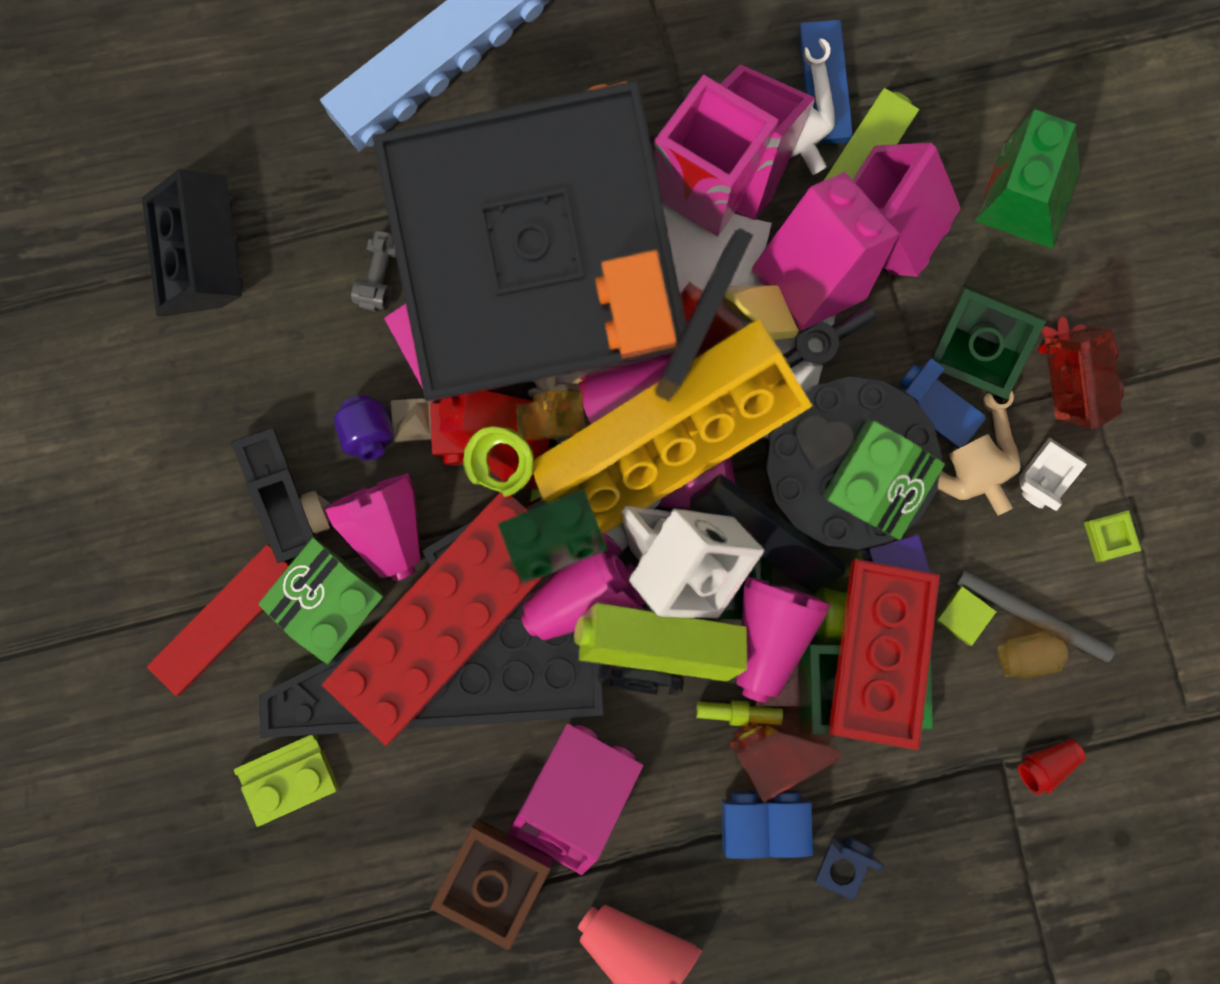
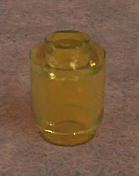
M1052 631L1009 638L1006 644H1001L998 647L1001 668L1007 678L1016 677L1018 680L1060 673L1063 669V663L1068 661V652L1061 637L1056 638Z

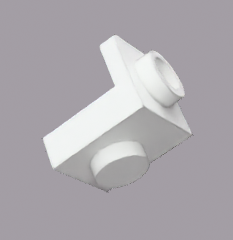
M1049 437L1018 477L1020 487L1024 490L1022 496L1038 508L1043 509L1047 505L1057 511L1062 505L1061 496L1087 465L1086 461Z

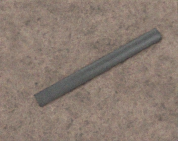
M964 569L959 573L955 581L956 585L963 586L977 596L1107 663L1111 661L1116 649L1109 644Z

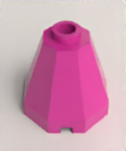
M409 473L387 478L377 482V486L369 489L365 487L329 504V507L325 509L332 526L380 578L391 576L392 581H398L416 572L414 565L421 561L416 492Z

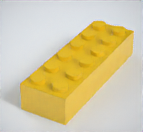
M757 319L695 358L680 388L669 402L655 395L656 392L654 390L658 384L657 382L535 459L533 474L542 498L546 503L584 489L601 533H606L623 523L621 512L625 506L649 507L806 411L812 405L761 321Z

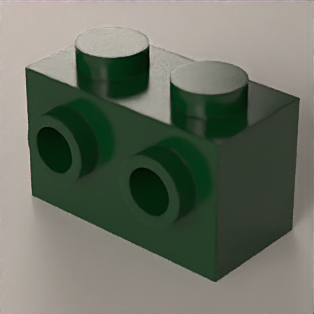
M584 489L497 523L511 563L523 584L608 550Z

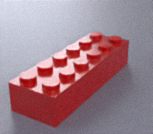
M500 492L322 683V686L385 746L399 737L547 576L545 575L523 584L511 563L497 523L529 511L514 496L504 497L503 493Z

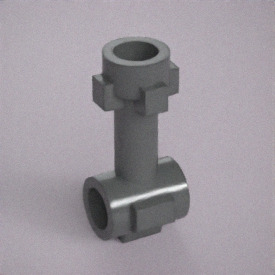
M375 231L373 240H368L366 248L369 252L373 253L367 281L357 279L354 282L351 299L361 309L378 312V309L387 310L391 303L392 288L383 283L389 259L396 257L392 234Z

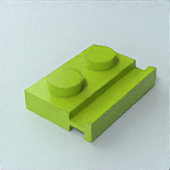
M317 734L304 737L233 769L235 775H238L242 784L241 790L257 827L340 789L325 752L321 749L317 740Z

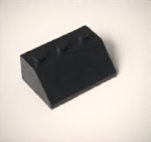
M178 169L142 197L156 315L164 317L222 308L240 298L243 287V278L238 270L236 255L238 239L233 231L231 217L232 196L228 192L226 176Z

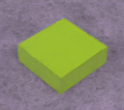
M1129 510L1084 522L1096 562L1142 551Z
M958 586L936 616L935 621L965 644L972 646L996 614V611L963 586Z

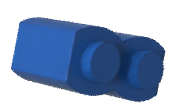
M777 790L774 791V798L765 799L757 798V792L734 791L731 792V799H721L722 852L726 858H793L813 856L812 804L807 798L800 797V791Z

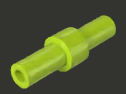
M731 700L730 704L697 701L696 718L729 721V725L747 727L748 723L781 725L783 709L751 706L749 701Z

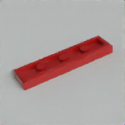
M267 544L151 661L147 668L175 696H181L264 612L258 605L259 601L290 563L287 560L277 563L271 546Z

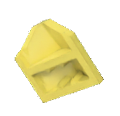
M778 285L728 287L721 303L749 323L759 319L772 340L795 338L798 328Z

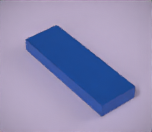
M841 20L800 23L798 32L804 91L812 97H815L811 65L807 64L804 60V49L807 48L812 58L821 59L824 56V51L819 44V39L826 40L830 46V55L825 61L834 105L835 127L815 145L847 143L852 138L853 133ZM816 100L812 106L815 110H817Z

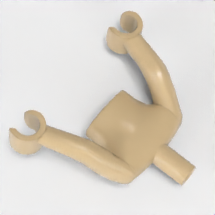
M1011 391L1008 399L1003 398V404L996 403L993 395L987 393L983 399L984 407L992 412L997 446L989 434L948 454L954 464L956 477L941 471L938 482L939 490L959 500H967L985 493L997 516L1013 509L1001 485L1015 476L1021 467L1018 449L1011 433L1006 408L1014 400L1013 391Z

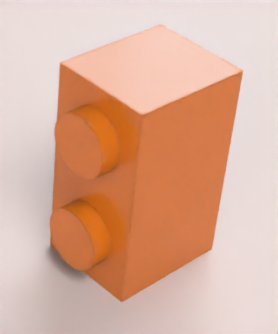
M657 250L601 262L604 275L595 277L601 305L610 303L614 321L605 322L610 349L620 348L622 359L674 348L677 342Z

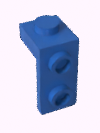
M933 359L928 360L920 367L913 364L898 383L903 387L901 391L913 397L933 423L937 434L957 449L965 446L985 421V415L937 380L945 368Z

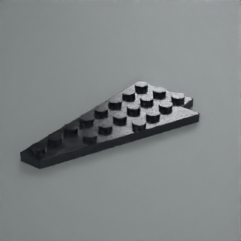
M553 572L543 579L406 729L604 716L602 683L598 682L601 664L579 660L580 645L575 643V632L542 640L538 636H531L522 623L523 604L553 576ZM358 645L335 656L328 665L323 662L259 694L260 738L369 731L322 686V683Z

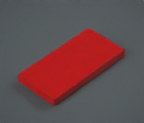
M859 559L851 561L829 735L919 750L939 588V574Z

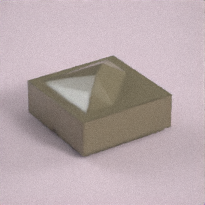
M425 398L391 400L392 427L394 430L393 442L432 441L430 403H435V401L426 402Z

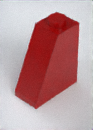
M490 391L442 399L439 405V417L441 419L439 432L464 451L471 437L481 429L489 427L511 428L525 439L533 452L535 460L548 452L553 406ZM496 444L488 455L490 471L504 482H507L519 466L517 451L509 444ZM534 474L531 475L526 485L520 490H539Z

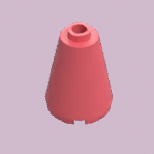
M605 904L599 911L592 907L578 926V929L583 932L579 942L614 984H682L702 953L695 944Z

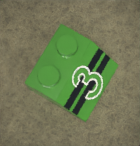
M866 420L825 490L823 497L900 540L945 463L875 421Z
M312 537L259 601L258 605L294 641L328 665L383 598L379 586L316 538Z

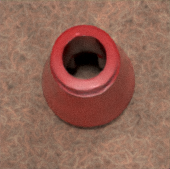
M1068 739L1065 742L1025 755L1023 762L1018 765V773L1026 787L1034 794L1040 795L1044 792L1050 794L1086 760V756L1081 746L1075 740Z

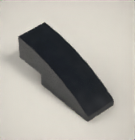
M273 426L235 439L231 443L277 563L296 557L312 537L315 538L306 517L299 491Z

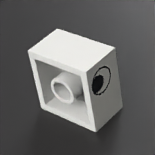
M674 509L672 514L663 523L661 531L649 550L641 557L639 565L629 581L658 616L718 619L765 550L734 517Z

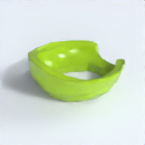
M489 427L481 429L471 437L464 449L463 465L469 480L473 484H481L501 492L504 497L512 495L524 487L533 474V452L521 434L511 428ZM499 443H506L512 446L517 451L519 457V466L507 482L498 481L490 475L488 455L491 449Z

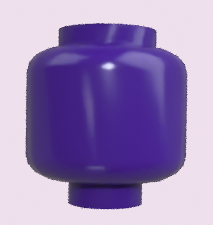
M359 395L345 400L334 416V425L342 450L350 456L360 457L363 461L377 459L385 453L384 449L394 440V430L386 406L370 396Z

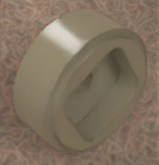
M316 490L301 495L300 500L312 532L319 534L330 530V519L325 510L329 507L330 502L319 496Z

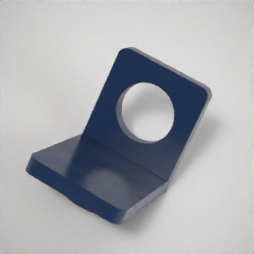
M850 836L847 842L832 837L815 881L818 885L853 900L858 894L868 867L870 866L882 871L884 864L872 854V846ZM839 859L849 860L854 866V876L845 884L836 883L830 875L832 864Z

